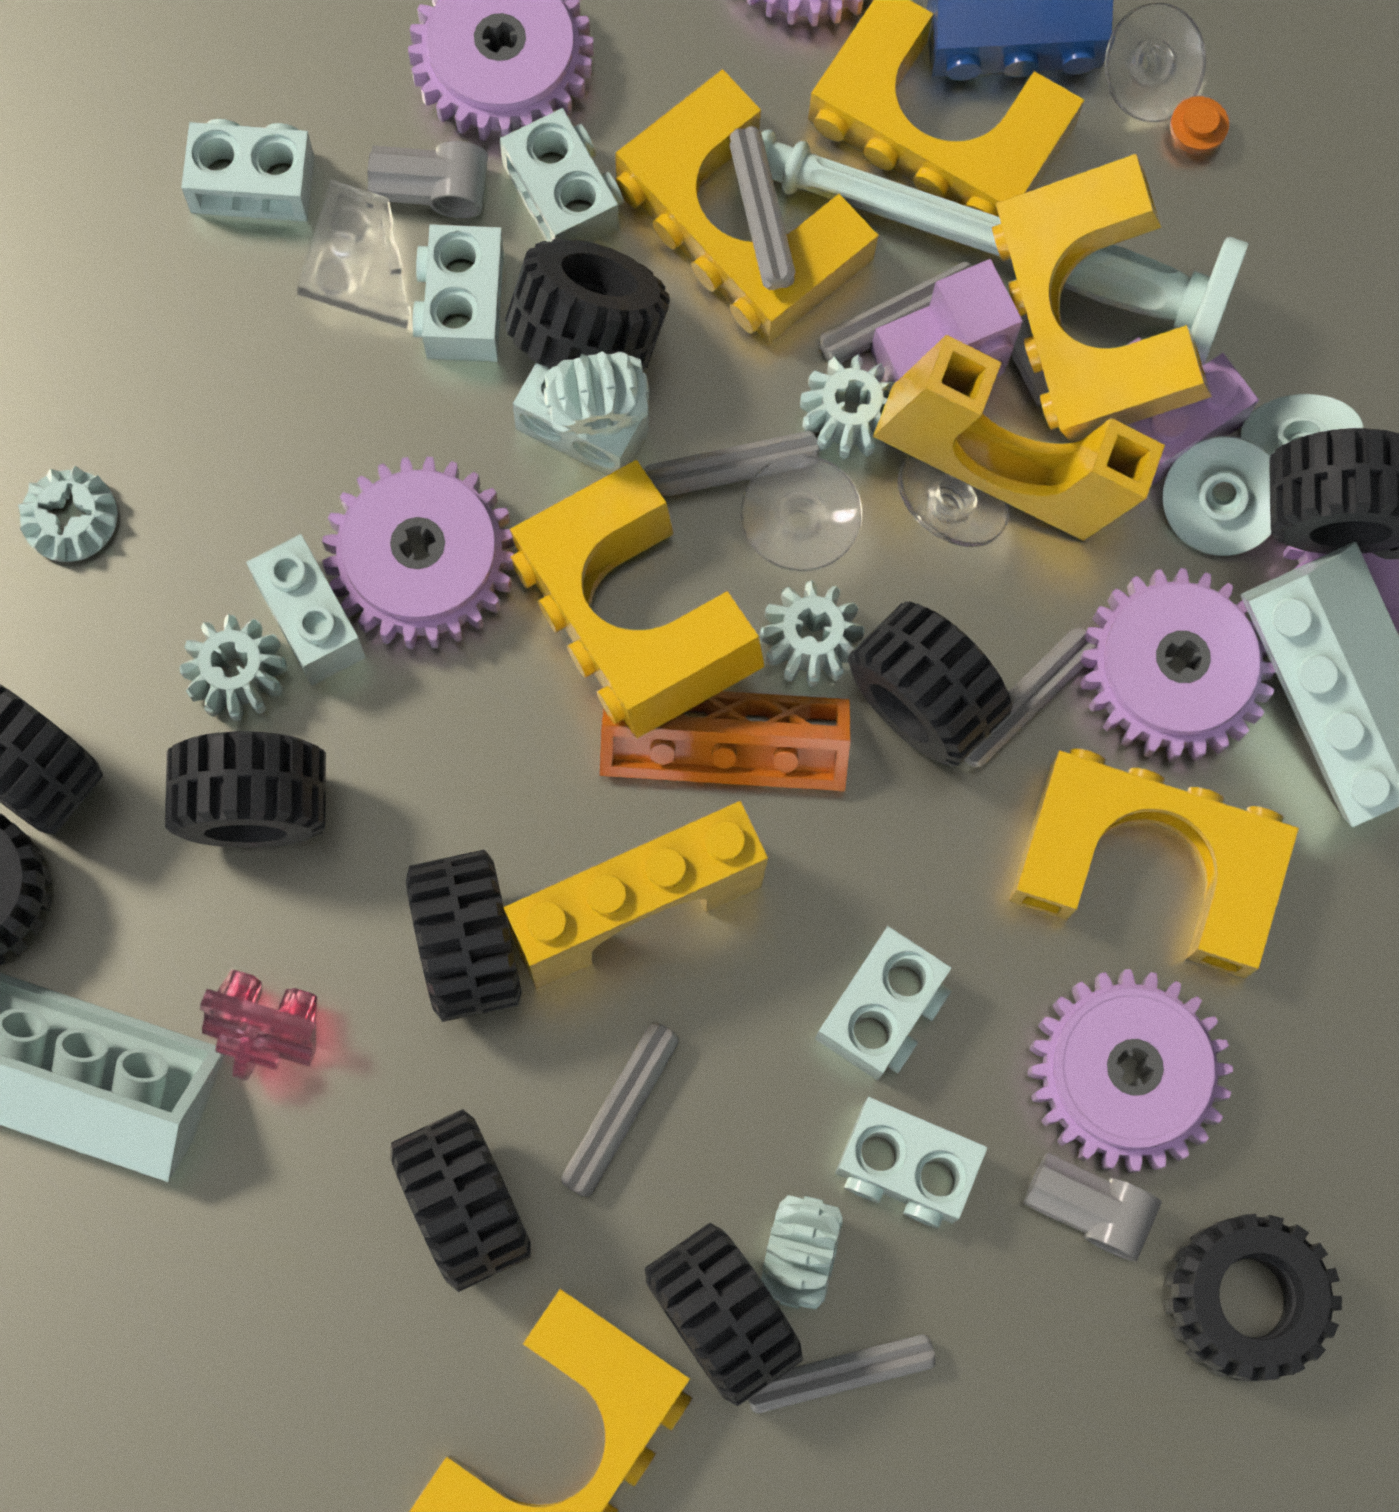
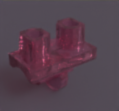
M233 969L229 972L218 991L206 989L200 1003V1010L204 1011L202 1034L218 1038L215 1052L235 1058L233 1077L245 1081L248 1080L255 1065L277 1070L281 1058L310 1066L316 1052L317 996L297 988L286 989L278 1010L257 1004L262 994V981L254 975Z

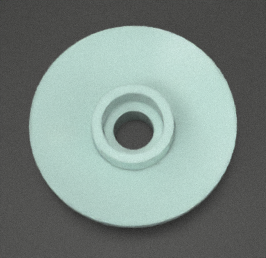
M1296 394L1271 400L1255 409L1242 426L1241 438L1257 444L1271 455L1281 445L1303 436L1328 430L1363 428V423L1356 411L1340 400L1317 394Z
M1217 436L1200 441L1176 459L1165 479L1163 506L1166 518L1177 536L1198 551L1218 556L1244 553L1265 541L1271 535L1270 455L1263 448L1249 440L1234 436ZM1220 482H1228L1235 487L1237 493L1233 499L1221 501L1215 497L1213 488Z

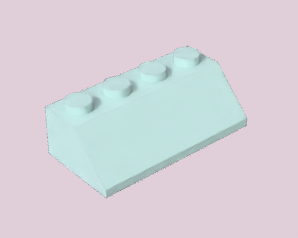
M1352 542L1240 594L1340 814L1353 828L1399 807V635L1357 542Z
M0 973V1125L169 1182L193 1141L223 1061L225 1048Z

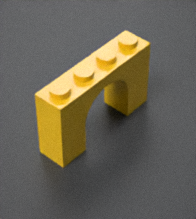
M873 0L811 92L808 120L826 138L836 142L842 140L862 151L868 161L883 170L893 169L911 179L918 190L999 217L995 203L1036 189L1076 127L1084 99L1034 71L1004 118L988 133L966 141H945L931 137L917 129L906 118L899 106L896 89L927 44L934 13L911 0Z
M722 69L615 153V181L623 199L630 206L637 208L641 205L654 220L652 222L653 227L660 239L673 250L679 247L692 261L691 268L701 284L712 292L718 289L731 303L730 311L738 324L750 334L756 331L769 345L873 261L879 235L839 193L798 227L786 234L795 268L794 283L787 288L768 290L763 285L753 242L739 240L721 232L705 216L698 201V193L704 182L712 173L732 158L729 146L731 133L738 128L746 129L751 126L760 129L761 109Z
M1137 154L995 203L1001 224L993 226L992 232L1001 259L1003 261L1012 260L1017 279L1008 282L1009 293L1020 317L1028 316L1033 335L1024 338V345L1034 373L1044 372L1049 392L1041 394L1040 401L1051 430L1059 427L1069 442L1073 443L1088 436L1110 418L1128 425L1212 397L1196 341L1187 325L1126 346L1095 348L1082 344L1070 337L1064 331L1061 322L1060 299L1064 284L1073 269L1084 258L1102 248L1162 228L1145 170Z
M947 334L893 384L873 434L874 438L1082 541L1147 498L1165 447L1164 444L1113 418H1110L1082 440L1066 444L1031 440L1000 427L986 417L983 411L1002 362Z
M637 459L510 528L517 553L511 555L510 558L519 579L526 588L536 584L543 595V598L538 600V604L548 624L555 633L562 629L566 630L573 641L567 645V649L579 672L584 678L592 674L595 675L603 687L596 693L605 712L614 724L624 720L636 739L765 667L759 636L728 591L666 625L647 630H629L616 627L598 617L591 609L592 599L598 585L611 570L674 535L667 503Z
M1074 748L1067 753L1059 750L1050 765L1008 901L1068 920L1077 910L1099 839L1108 831L1124 824L1134 822L1155 823L1167 827L1182 836L1194 849L1204 872L1205 891L1186 959L1244 979L1257 971L1261 963L1299 828L1282 823L1284 817L1278 812L1267 808L1250 806L1245 811L1224 804V797L1209 789L1189 787L1188 791L1165 785V778L1147 769L1130 768L1128 772L1105 765L1106 759L1092 751Z
M740 800L503 908L511 936L537 990L593 964L592 952L598 945L647 917L676 905L700 899L705 912H708L761 888L768 856Z
M559 1289L523 1345L578 1382L595 1400L604 1422L605 1447L601 1463L593 1478L578 1493L565 1500L551 1504H530L518 1501L503 1493L450 1455L446 1456L409 1512H618L619 1509L609 1503L610 1499L623 1480L635 1487L655 1457L656 1453L646 1447L660 1424L672 1431L690 1404L693 1397L683 1391L690 1378L572 1296Z

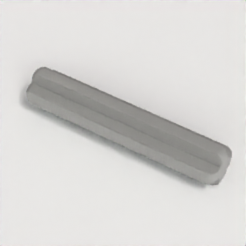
M753 126L746 129L738 128L731 133L729 146L762 283L768 290L787 288L794 283L795 268L762 134L759 129Z
M962 262L822 333L819 345L827 361L835 357L842 363L870 349L876 328L928 307L936 281L970 268L973 265L969 262Z
M804 431L649 464L644 468V471L664 498L813 466L819 462L820 451L815 434L812 431Z
M1081 627L1072 629L1008 691L1013 706L1011 709L1012 713L964 759L968 765L973 768L984 766L1084 667L1080 662L1081 654L1085 650L1096 649L1097 646L1086 641L1085 629Z
M656 1022L649 1024L562 1175V1184L582 1197L592 1195L679 1044V1036L673 1030Z
M921 1334L793 1367L748 1400L753 1412L763 1413L932 1369L936 1365L935 1353L928 1335Z

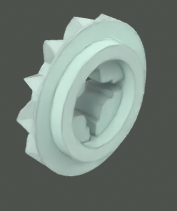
M76 466L72 470L57 471L49 469L47 476L37 483H29L28 493L23 503L18 504L21 523L20 530L27 542L42 556L60 562L79 561L97 553L109 541L117 523V505L108 486L98 475L94 476L84 472ZM71 493L76 508L81 512H85L86 515L81 514V517H71L68 521V526H64V531L62 532L57 516L49 513L47 510L52 511L53 508H63L66 499L70 498Z

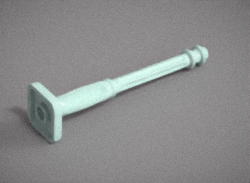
M771 129L764 130L761 133L772 178L782 183V189L785 194L795 193L799 188L833 199L840 193L853 207L1000 256L992 232L993 226L1001 224L998 216L812 154L806 141H800L792 147L777 142L775 133ZM1227 237L1223 242L1211 276L1194 271L1192 277L1152 258L1117 245H1110L1084 258L1070 273L1064 288L1104 304L1155 318L1175 320L1173 327L1175 329L1187 325L1196 341L1202 365H1205L1249 243L1233 237Z

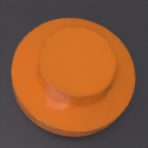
M1195 96L1183 100L1175 108L1170 120V131L1176 144L1183 151L1190 154H1204L1215 150L1223 143L1229 130V118L1225 109L1215 100L1203 96Z

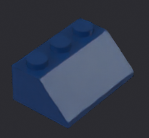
M928 0L927 10L934 13L928 38L931 77L948 76L953 80H969L977 77L979 74L1005 73L1011 77H1025L1032 75L1034 71L1063 70L1068 74H1082L1094 68L1103 67L1112 40L1113 0Z

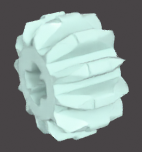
M602 351L596 355L589 356L581 354L580 358L561 361L557 366L552 367L545 373L546 387L544 388L547 414L550 415L553 429L560 432H566L573 436L583 433L590 434L591 436L601 432L612 433L613 430L619 428H630L635 422L641 421L648 415V393L650 392L647 374L643 372L641 360L628 356L622 352L605 354Z
M859 354L853 357L850 368L845 369L842 363L833 357L832 360L828 361L827 374L814 370L809 376L808 381L811 390L802 393L800 408L808 412L803 418L802 426L804 430L820 432L817 440L820 451L829 448L833 442L840 444L839 456L843 460L849 457L853 445H857L866 457L873 454L875 440L880 441L874 438L873 434L891 388L896 383L881 382L885 373L882 363L872 367L869 372L862 370L863 360ZM845 401L858 403L857 413L845 412Z
M812 580L806 582L803 598L795 590L787 587L782 590L781 594L783 606L768 604L766 607L765 618L771 624L761 628L760 641L768 645H774L766 655V661L769 665H777L786 660L788 661L784 671V679L787 681H793L799 669L807 671V682L811 687L818 685L821 669L833 680L840 679L843 675L841 662L848 663L850 652L856 648L852 643L863 639L865 633L864 626L851 622L857 615V605L852 602L836 606L840 595V589L837 586H832L827 591L825 598L817 596V585ZM807 625L808 629L812 632L822 629L824 631L822 641L817 642L813 636H807L802 639L800 637L802 627Z
M229 614L224 620V631L216 632L210 622H203L201 629L207 640L204 643L196 640H186L184 647L187 653L194 659L180 665V673L183 678L192 681L186 689L191 700L195 702L205 699L204 709L212 717L221 713L227 705L229 715L233 721H240L242 719L244 704L250 703L258 714L264 713L266 706L260 695L263 692L272 696L281 695L283 688L280 682L273 676L287 671L285 659L275 655L281 646L276 635L262 636L263 627L255 619L247 622L240 631L236 617ZM241 659L245 669L238 666L237 670L240 674L228 678L222 668L225 667L229 670L231 668L228 664L230 660Z
M788 1195L780 1202L766 1248L761 1280L774 1300L780 1301L781 1305L797 1309L800 1306L817 1309L824 1302L832 1276L843 1224L839 1207L823 1203L824 1200L809 1196L800 1198Z

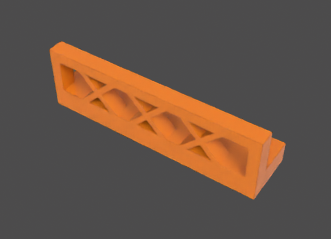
M721 691L688 710L704 712L708 716L704 718L688 717L682 713L638 739L634 737L624 720L614 724L603 708L599 776L845 791L850 750L849 699ZM748 715L766 716L769 720L750 721L745 717ZM806 720H836V726L814 725Z

